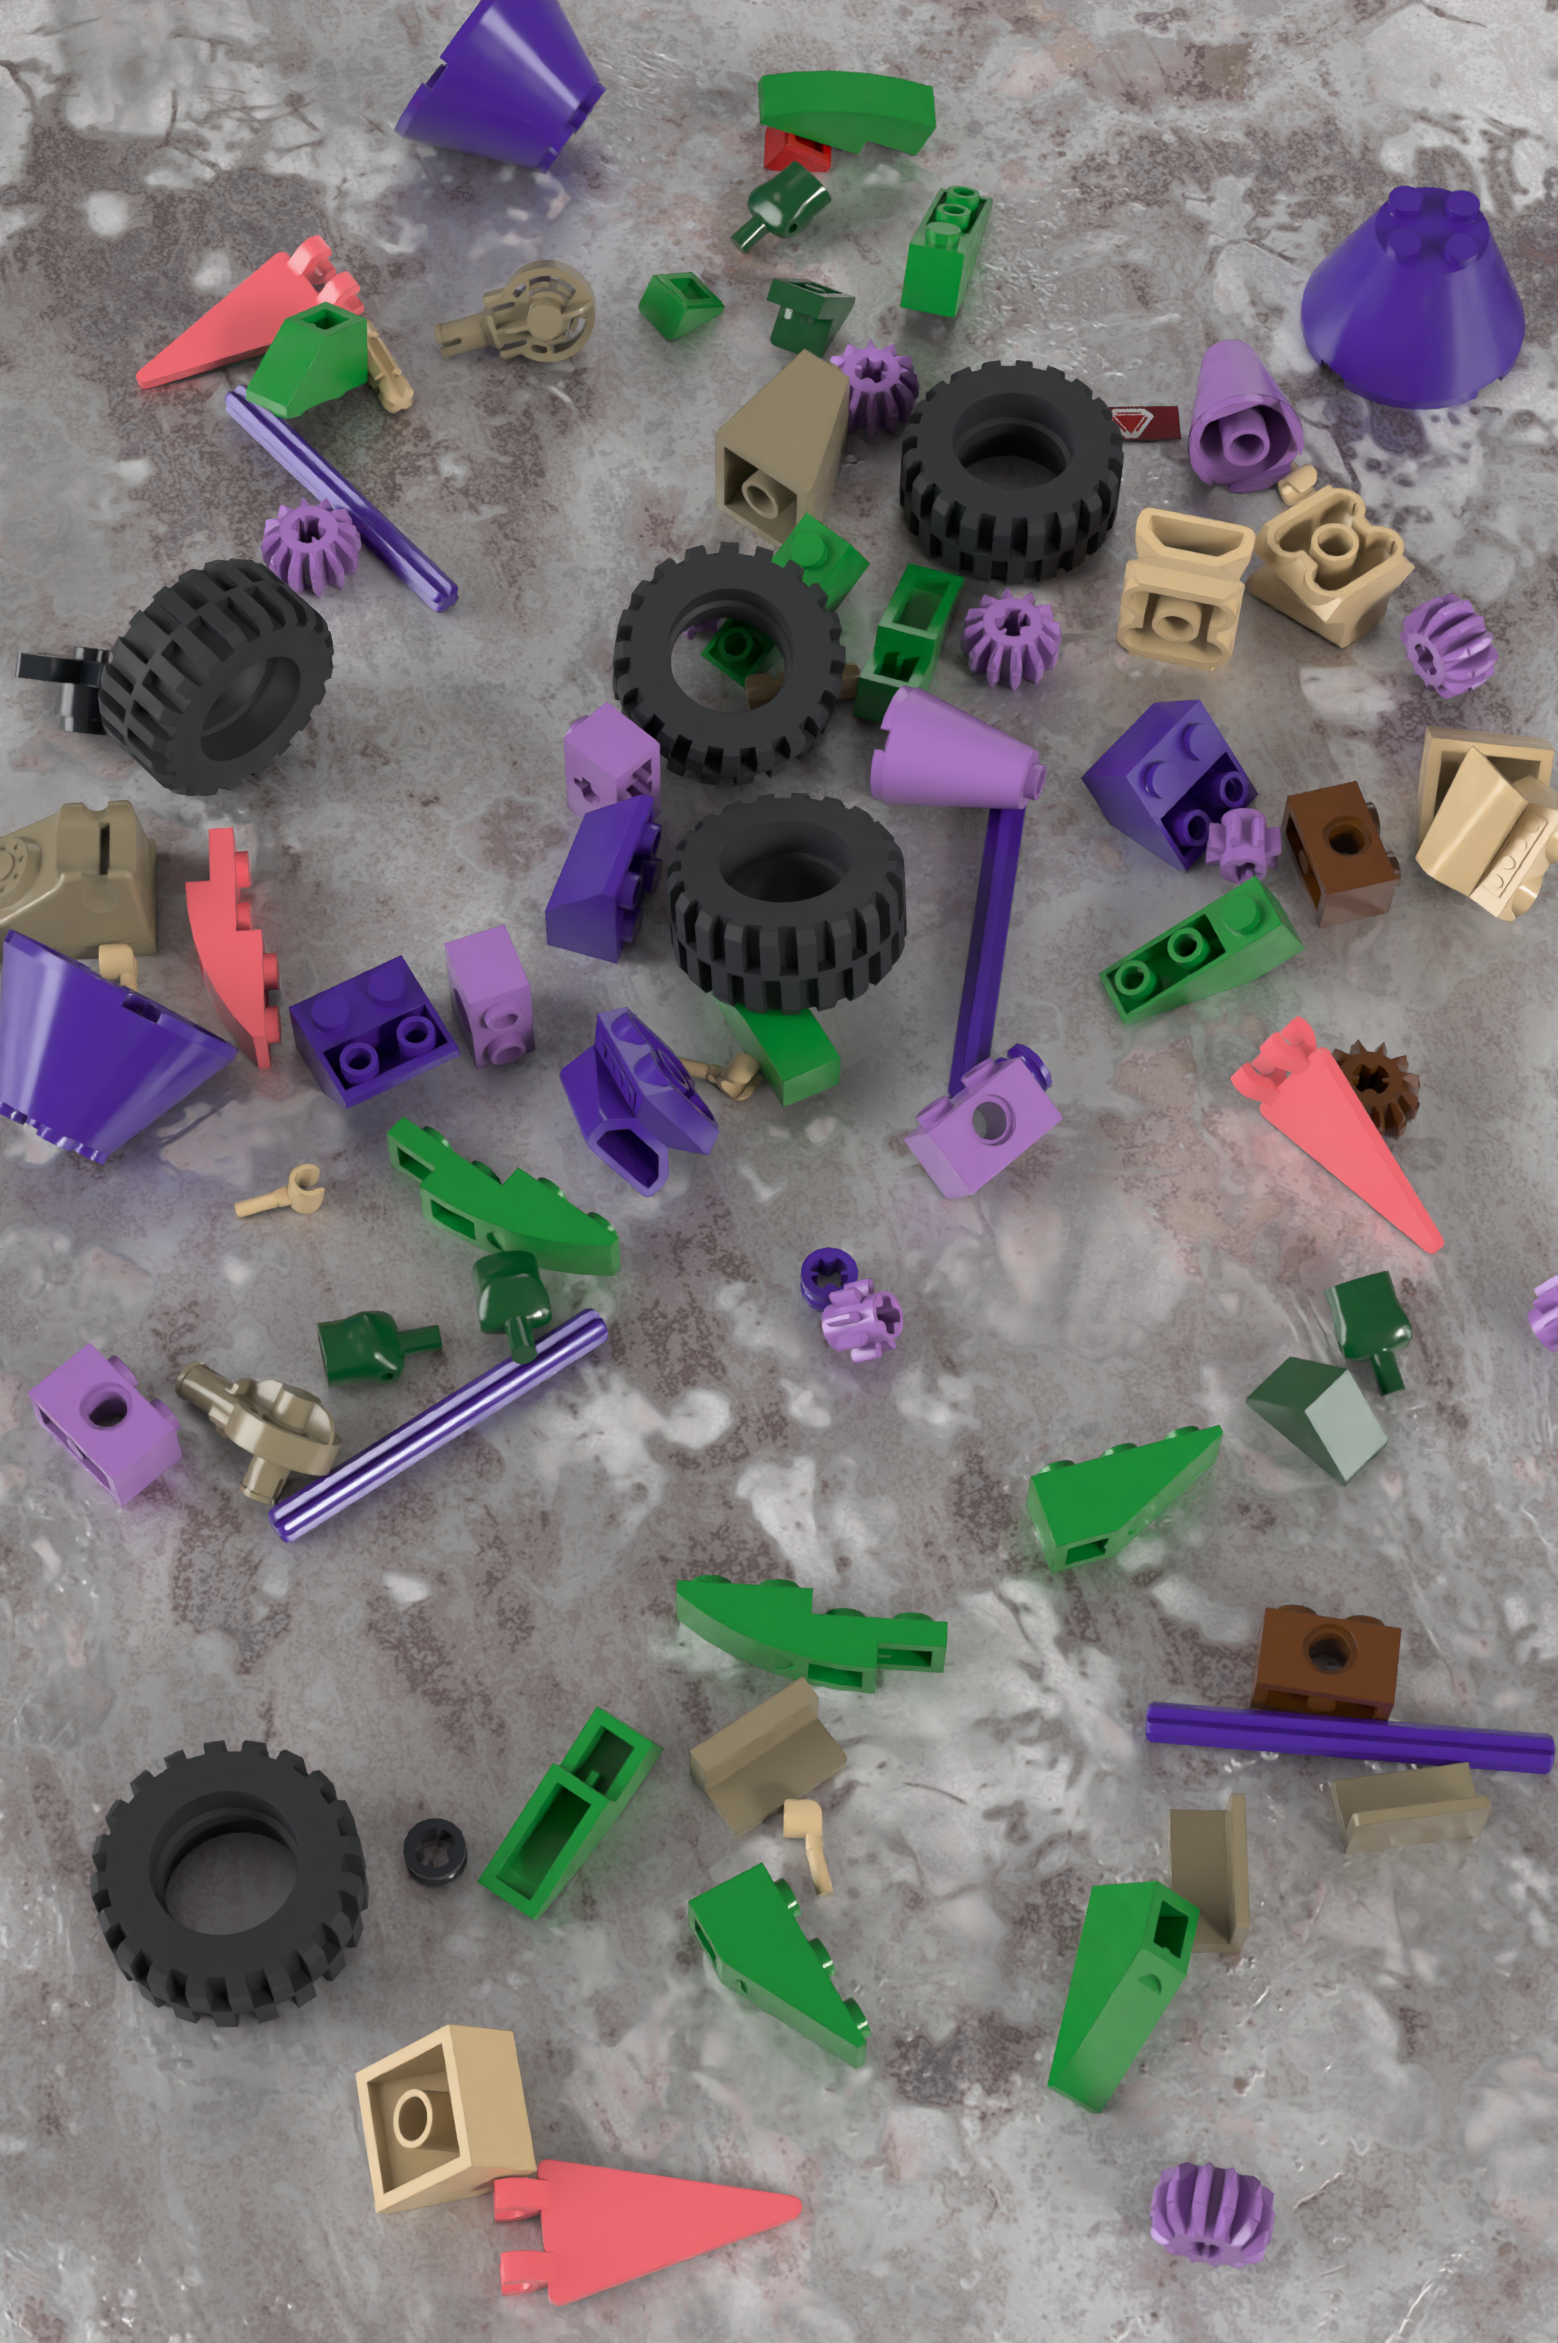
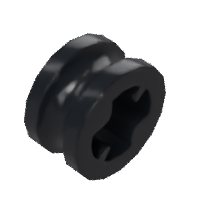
M429 1818L417 1823L408 1832L404 1841L403 1854L410 1877L419 1885L429 1889H443L453 1885L462 1877L467 1866L466 1841L461 1830L454 1823L442 1818ZM437 1840L439 1848L442 1847L444 1841L451 1844L447 1849L449 1862L440 1867H434L432 1859L427 1866L421 1864L420 1862L425 1858L423 1851L425 1843Z

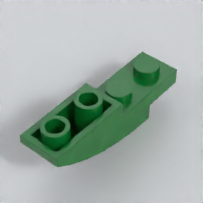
M404 1116L386 1133L391 1165L419 1184L423 1217L450 1234L493 1254L513 1250L530 1252L537 1259L538 1268L578 1275L613 1276L621 1267L619 1236L614 1227L601 1215L595 1212L585 1214L568 1202L563 1191L552 1181L544 1177H539L536 1180L518 1167L502 1184L499 1177L487 1165L477 1160H474L472 1163L468 1162L452 1150L449 1142L438 1131L428 1126H424L421 1129Z
M700 1575L693 1578L692 1581L677 1580V1619L709 1643L733 1657L765 1671L793 1680L803 1676L808 1684L870 1694H875L877 1669L944 1673L948 1622L933 1621L926 1614L905 1612L897 1614L893 1618L866 1617L864 1613L850 1608H836L827 1611L825 1614L812 1613L813 1588L799 1587L795 1582L785 1579H769L761 1582L759 1585L732 1583L729 1579L718 1575Z

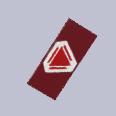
M1178 406L1108 407L1113 413L1112 420L1120 427L1123 440H1181Z

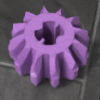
M871 339L865 349L860 350L848 343L843 356H831L830 362L837 365L845 375L850 377L848 434L858 428L866 430L871 439L879 428L894 434L899 422L909 421V415L914 408L916 398L919 397L920 386L917 374L914 373L911 356H898L894 343L883 350L877 349Z
M302 497L299 508L292 509L280 504L279 513L277 514L278 519L265 521L264 539H262L263 545H261L263 563H266V566L281 580L289 584V587L298 595L306 588H309L320 599L325 586L330 585L342 590L345 576L357 574L358 556L361 549L360 533L356 531V526L352 525V518L348 515L347 509L333 511V506L327 498L317 506H310L306 499Z
M1008 587L1001 600L984 594L982 601L979 603V608L969 609L964 619V633L961 634L960 648L963 652V657L968 658V667L970 668L971 675L987 673L986 680L990 688L1002 680L1008 681L1015 692L1020 685L1021 679L1037 686L1043 677V671H1053V667L1058 659V646L1061 644L1062 632L1059 628L1060 623L1053 621L1054 614L1051 604L1035 606L1032 591L1022 599L1013 598Z
M1453 593L1442 597L1437 596L1414 608L1412 613L1403 619L1404 630L1400 633V639L1407 648L1404 658L1411 661L1415 668L1414 675L1421 676L1424 679L1426 688L1430 692L1437 691L1439 695L1449 699L1455 695H1462L1467 691L1470 692L1486 682L1485 679L1495 673L1494 662L1499 658L1497 650L1491 644L1494 634L1487 631L1484 625V616H1477L1471 602L1467 599L1460 601Z
M1189 2162L1178 2164V2167L1162 2170L1159 2185L1154 2189L1150 2219L1152 2220L1151 2237L1158 2244L1163 2245L1164 2249L1171 2255H1183L1189 2258L1191 2263L1200 2261L1209 2263L1215 2268L1219 2265H1229L1238 2269L1247 2264L1263 2261L1266 2246L1271 2242L1276 2214L1273 2210L1274 2193L1266 2186L1261 2185V2181L1255 2176L1241 2175L1236 2172L1234 2167L1227 2169L1219 2168L1210 2162L1205 2164V2166H1197Z

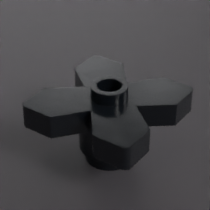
M73 646V656L53 653H17L15 677L58 682L54 714L60 715L59 730L107 735L100 714L98 691L103 689L101 675L104 665L111 663L109 661L110 650Z

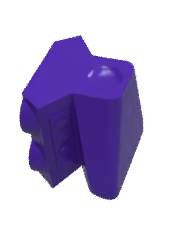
M628 1007L598 1013L594 1044L561 1070L559 1078L581 1134L589 1149L642 1196L650 1197L656 1194L668 1180V1148L709 1156L719 1134V1124L711 1110L696 1092L692 1076L673 1050Z

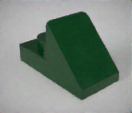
M773 278L766 300L780 305V309L770 337V343L795 354H799L806 349L821 359L851 312L856 297L808 279Z

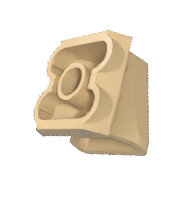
M1329 484L1263 525L1256 535L1253 551L1265 564L1247 579L1245 588L1255 597L1337 646L1345 648L1376 629L1385 618L1390 595L1412 572L1415 566L1403 555L1405 550L1404 541L1397 532L1384 526H1374L1365 517V502L1360 495L1349 489L1334 488Z
M1153 507L1145 508L1140 512L1135 530L1138 559L1128 560L1126 563L1116 632L1117 641L1126 649L1128 655L1206 671H1212L1227 662L1233 652L1245 584L1239 581L1251 560L1256 535L1250 527Z
M1472 745L1437 812L1415 860L1434 879L1468 896L1495 917L1513 923L1516 917L1523 915L1534 903L1539 894L1544 873L1551 864L1558 861V793L1532 775L1511 783Z

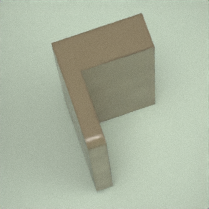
M803 1676L689 1751L691 1778L736 1837H742L784 1809V1801L786 1799H799L846 1767L847 1756L818 1719L819 1697Z
M1468 1762L1338 1779L1333 1781L1330 1789L1344 1855L1479 1837L1492 1811L1489 1796H1476Z
M1230 1793L1226 1810L1170 1809L1167 1817L1169 1889L1201 1909L1192 1952L1241 1954L1250 1928L1245 1793Z

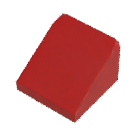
M769 126L766 128L764 168L782 171L793 161L800 163L809 172L826 173L831 168V146Z

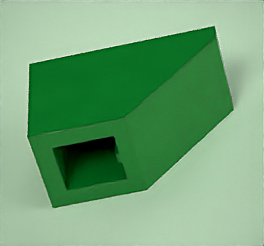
M327 301L286 318L246 388V400L271 411L276 417L295 418L301 416L305 410L327 400L338 399L345 392L368 382L367 319Z

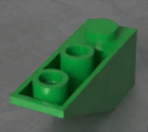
M950 186L948 189H939L909 243L900 307L951 318L956 317L965 299L992 209L993 198L980 196L979 191L967 186Z
M807 512L771 561L784 568L791 559L805 569L802 581L808 587L818 582L828 595L826 603L828 613L836 611L870 565L850 543ZM733 618L726 619L700 654L744 689L746 677L753 674L766 673L783 658L777 645L764 631L748 622Z
M1255 875L1099 972L1098 975L1123 1023L1129 1025L1252 982L1306 948L1279 900Z
M1217 1425L1202 1430L1196 1426L1182 1427L1170 1432L1163 1440L1139 1447L1134 1443L1119 1444L1103 1452L1099 1458L1074 1464L1071 1460L1057 1461L1043 1467L1036 1475L1030 1476L1026 1505L1051 1574L1115 1557L1216 1462L1223 1436L1221 1426Z
M763 1862L689 1900L688 1924L722 1984L854 2069L865 2065L867 2050L865 2039L871 2036L869 2024L861 2008L852 1997L843 2001L830 1980V1978L836 1975L832 1959L819 1938L815 1937L808 1941L796 1921V1918L802 1915L800 1906L784 1878L773 1881Z
M1157 1880L1092 1886L1047 2083L1048 2088L1092 2114L1102 2112L1187 1976L1200 1908Z

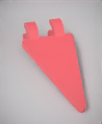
M320 235L310 237L298 247L292 257L285 252L276 253L141 368L136 374L138 385L142 389H150L265 354L286 318L325 301L360 315L365 311L363 303L356 296L360 292V286L348 271L336 275L335 267L327 259L332 255L330 247ZM327 282L320 294L312 286Z
M1297 1016L1280 1033L1276 1031L1260 1046L1261 1053L1251 1064L1247 1062L1230 1078L1234 1087L1247 1098L1263 1102L1260 1105V1112L1264 1118L1429 1254H1435L1444 1246L1443 1237L1331 1052L1325 1047L1317 1049L1313 1029L1303 1018ZM1253 1066L1260 1072L1261 1075H1259V1074L1255 1071V1069L1253 1068ZM1286 1071L1292 1072V1073L1287 1077Z
M545 2159L537 2167V2179L511 2177L494 2180L493 2203L495 2223L516 2222L540 2215L544 2252L516 2250L500 2253L501 2292L505 2296L520 2295L547 2288L549 2301L555 2306H563L796 2220L801 2213L802 2203L799 2198L793 2195Z

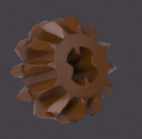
M1359 1039L1351 1045L1349 1054L1335 1048L1333 1053H1331L1382 1138L1387 1136L1398 1141L1404 1134L1407 1123H1411L1416 1118L1420 1106L1417 1097L1420 1089L1419 1075L1407 1073L1409 1066L1407 1055L1390 1059L1387 1057L1385 1042L1380 1044L1375 1049V1052H1369Z

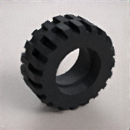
M1000 360L984 362L980 370L972 372L971 368L967 367L953 373L949 384L943 380L938 382L925 393V400H921L913 408L909 415L908 427L904 429L899 488L900 505L904 508V520L909 531L915 536L919 535L918 544L933 558L940 554L942 556V565L958 574L962 569L972 572L974 580L990 583L991 578L1006 579V585H1022L1024 579L1036 577L1038 583L1057 577V570L1060 568L1068 572L1084 563L1086 553L1091 555L1097 552L1105 542L1106 533L1112 529L1117 515L1124 462V452L1122 451L1123 437L1119 425L1112 420L1113 413L1100 397L1093 400V390L1076 378L1073 382L1065 379V373L1062 370L1049 365L1046 371L1033 368V362L1016 360L1015 366H1001ZM1014 456L1025 458L1044 466L1056 478L1033 488L1005 489L980 481L971 475L966 468L986 458Z
M721 542L719 553L707 554L704 545L686 549L684 561L676 564L669 557L656 566L653 579L650 582L642 580L631 594L628 609H623L617 627L612 662V685L615 700L620 701L622 706L621 713L660 743V755L668 760L667 770L683 777L686 769L701 774L700 783L716 786L718 785L719 777H733L735 786L752 784L755 775L765 772L771 778L786 771L788 761L791 759L801 760L813 748L817 736L824 733L832 717L842 687V674L846 665V647L841 645L839 640L843 629L837 612L828 613L826 609L828 595L818 582L808 587L802 581L805 569L791 559L784 568L771 562L774 553L772 550L757 546L754 556L740 554L739 542ZM714 618L739 619L758 627L774 641L784 658V679L779 691L768 703L747 712H718L696 703L683 692L672 674L671 655L679 636L693 625Z
M218 559L205 563L203 570L190 569L178 576L179 582L170 588L164 586L152 596L154 601L144 611L139 609L129 621L130 629L124 637H118L111 649L113 655L111 663L104 665L101 675L103 689L99 690L98 694L102 723L107 734L160 785L169 789L172 793L204 797L217 795L219 789L231 790L242 785V779L249 775L255 777L267 768L266 763L276 754L281 756L292 745L289 741L298 731L303 732L312 719L310 716L311 711L315 705L321 704L326 693L325 680L331 679L334 667L332 661L334 648L327 622L272 570L262 563H255L253 560Z
M791 793V797L775 798L774 794L757 796L755 802L747 804L739 800L726 805L719 815L711 812L702 818L694 827L695 831L689 829L675 847V852L669 859L666 870L671 944L674 948V957L679 967L689 976V979L706 994L713 990V996L718 1001L734 1007L736 1003H741L745 1005L749 1012L766 1014L767 1009L782 1010L783 1015L801 1014V1009L816 1007L818 1012L835 1008L837 1001L847 998L849 1001H852L864 995L869 989V983L876 986L891 971L892 966L898 961L905 947V936L907 935L904 857L901 848L894 842V837L879 821L874 822V819L868 812L857 806L851 809L845 808V805L839 799L825 796L823 800L811 799L808 793Z
M224 1740L203 1743L205 1753L203 1755L187 1759L184 1750L181 1749L164 1757L167 1769L155 1777L150 1771L145 1769L129 1783L134 1795L129 1803L122 1799L115 1800L105 1816L110 1834H102L96 1837L92 1853V1859L97 1872L90 1877L91 1897L98 1912V1922L117 1966L127 1981H135L141 1995L157 2008L169 2003L172 2005L176 2018L195 2024L201 2019L202 2013L212 2014L216 2027H238L239 2014L255 2012L258 2022L261 2024L280 2018L276 2005L292 1998L296 2006L300 2008L314 1999L317 1995L313 1983L321 1975L327 1981L333 1982L346 1966L343 1950L345 1947H357L364 1929L361 1911L368 1908L369 1886L365 1872L367 1867L355 1820L346 1800L337 1799L334 1784L320 1770L312 1771L308 1774L304 1759L286 1749L279 1753L277 1759L270 1758L266 1743L245 1740L242 1743L241 1751H227ZM230 1833H254L279 1842L292 1853L297 1866V1880L294 1888L282 1907L269 1919L256 1927L228 1935L200 1933L174 1920L167 1908L165 1892L171 1875L190 1851L207 1840Z

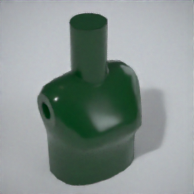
M793 161L771 180L759 185L750 193L747 207L752 218L730 237V240L742 254H745L769 232L782 239L795 237L806 230L813 217L831 202V197L826 188L812 173L797 161Z
M521 1250L502 1251L482 1257L474 1263L471 1270V1278L477 1297L476 1304L480 1330L489 1335L506 1334L512 1360L518 1364L530 1363L537 1357L532 1330L545 1326L552 1320L550 1300L540 1278L537 1259L532 1253Z
M1389 1271L1370 1274L1324 1290L1323 1292L1333 1317L1337 1344L1343 1359L1348 1362L1369 1361L1381 1397L1405 1390L1394 1353L1410 1344L1413 1339V1332L1409 1319L1396 1296Z
M380 1310L362 1311L345 1319L317 1323L320 1352L328 1388L357 1383L389 1384L403 1375L405 1356L442 1350L438 1325L400 1331L392 1315Z

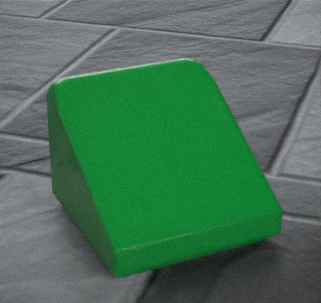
M693 272L653 275L639 302L638 309L667 340H675L722 314L725 306Z

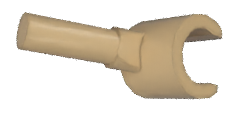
M1293 461L1291 463V472L1278 483L1280 496L1290 508L1316 492L1312 485L1317 481V472L1310 464H1304L1299 467Z
M124 943L100 945L99 968L101 978L120 980L121 987L124 985L138 992L136 980L138 978V964L132 948Z
M743 1052L737 1053L725 1068L717 1064L710 1065L678 1057L691 1076L717 1083L720 1090L733 1101L740 1102L747 1099L763 1081L761 1076L755 1074L760 1068L759 1062L754 1057Z
M313 1164L298 1165L291 1170L288 1186L275 1189L274 1192L234 1203L238 1218L288 1205L294 1211L301 1214H311L317 1211L323 1202L325 1188H316L311 1191H305L301 1188L310 1187L318 1182L320 1169Z
M786 1799L784 1801V1838H806V1856L816 1895L824 1896L831 1894L834 1891L823 1852L821 1807L812 1799Z

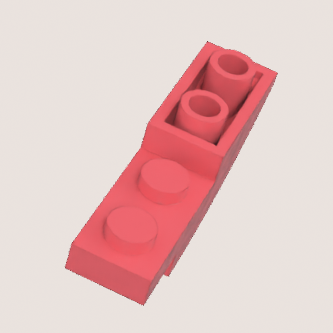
M233 827L208 829L210 880L185 882L187 911L200 971L209 997L223 1025L239 1048L258 1069L271 1068V1044L282 1043L279 1006H269V990H280L277 953H266L262 930H253L250 902L241 903L240 888L251 887L249 852L237 850Z

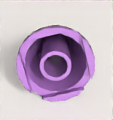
M1224 340L1211 346L1205 352L1201 361L1188 438V454L1191 466L1200 479L1212 487L1213 481L1227 485L1229 492L1242 494L1264 490L1286 477L1292 470L1291 463L1298 452L1301 456L1304 448L1302 424L1253 347L1241 340Z
M901 686L892 698L880 728L889 731L884 750L875 748L872 759L870 787L873 799L882 801L886 805L1023 809L1029 799L1038 800L1042 793L1047 773L1046 765L1039 764L1038 750L920 687Z

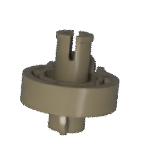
M538 260L519 268L508 279L504 288L484 293L483 303L485 308L483 312L445 323L434 324V332L437 344H443V347L439 350L444 360L491 345L492 348H501L500 354L503 360L523 355L539 362H557L576 354L589 340L595 323L596 299L589 282L578 270L560 261ZM521 284H525L522 289H517ZM579 317L586 319L583 328L574 338L566 343L555 345L568 339L569 331L567 328L569 323V330L574 332L578 325Z
M192 1361L187 1364L177 1378L175 1392L179 1398L187 1400L209 1413V1420L216 1424L215 1431L217 1435L227 1440H232L243 1449L254 1454L246 1475L238 1487V1490L245 1496L267 1505H271V1503L277 1505L290 1470L316 1476L329 1474L341 1447L342 1439L335 1432L334 1421L330 1412L321 1405V1400L315 1395L278 1380H266L259 1383L251 1378H243L232 1382L210 1369L202 1361Z

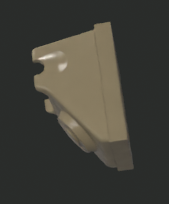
M108 801V806L100 811L88 809L83 802L66 803L54 815L0 837V964L3 962V943L9 929H13L41 942L74 960L99 959V947L104 944H127L132 948L134 956L158 955V852L155 839L147 838L130 801Z

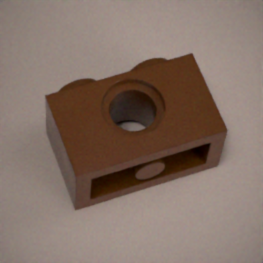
M1357 781L1287 796L1281 824V834L1318 927L1323 928L1388 913L1394 889L1401 882L1400 867L1395 854L1392 851H1385L1380 839V820L1377 809L1372 802H1365ZM1337 851L1346 852V853H1349L1350 855L1341 854V853H1338Z
M1283 1605L1278 1609L1266 1607L1258 1631L1249 1708L1266 1711L1388 1720L1395 1702L1402 1628L1385 1626L1381 1620L1365 1615L1349 1616L1346 1619L1317 1615L1313 1609L1302 1605ZM1318 1653L1331 1655L1340 1663L1342 1668L1334 1671L1321 1669L1313 1663L1310 1656Z

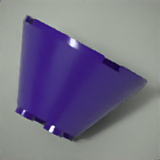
M481 0L439 58L445 61L446 65L441 64L426 84L421 83L400 116L394 132L403 139L532 170L536 168L545 175L564 149L563 147L573 133L576 134L595 108L594 106L607 88L599 83L600 79L558 0Z
M1407 185L1394 188L1390 192L1388 200L1318 264L1306 284L1300 311L1304 340L1319 366L1325 362L1334 372L1345 379L1343 387L1370 401L1403 409H1440L1459 405L1477 398L1479 390L1491 384L1497 378L1502 381L1510 372L1520 354L1525 334V313L1518 291L1488 222L1480 210V200L1476 195L1466 190L1453 192L1436 187L1414 188Z
M9 929L3 943L0 999L1 1115L22 1125L27 1123L38 1130L36 1135L66 1151L71 1152V1150H74L104 1165L109 1155L234 1061L239 1048L232 1046L233 1044L124 985L121 987L108 979L101 978V975L91 970L90 967L20 932Z

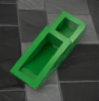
M824 70L763 75L758 81L760 124L857 155L866 142L871 141L916 156L937 128L933 87L910 80L866 72Z
M908 563L878 624L875 645L859 676L853 716L882 723L892 698L901 686L920 687L925 691L928 690L959 602L965 577Z
M713 990L710 991L742 1050L759 1062V1070H762L783 1108L839 1084L841 1058L809 1008L801 1009V1014L783 1015L782 1010L767 1009L766 1014L749 1012L744 1004L736 1003L732 1007L718 1001L713 996Z
M597 1706L560 1765L556 1763L551 1765L477 1882L531 1919L537 1921L606 1835L640 1787L664 1748L612 1713Z

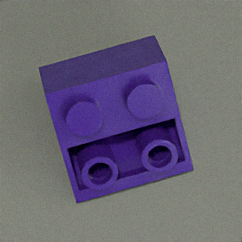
M1200 699L1154 702L1081 777L1113 827L1178 871H1187L1206 851L1209 839V825L1211 823L1221 824V819L1225 813L1234 809L1247 808L1259 795Z
M641 794L585 813L545 910L547 945L617 964L625 942L635 943L644 915V909L640 907L645 893H655L663 869V859L656 857L662 836V825L655 823L654 797Z
M402 955L289 1007L297 1050L322 1092L345 1109L353 1107L460 1056L459 1047Z

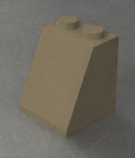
M804 349L715 432V507L778 549L806 512L823 524L847 454L850 377L845 375L834 363L823 361Z

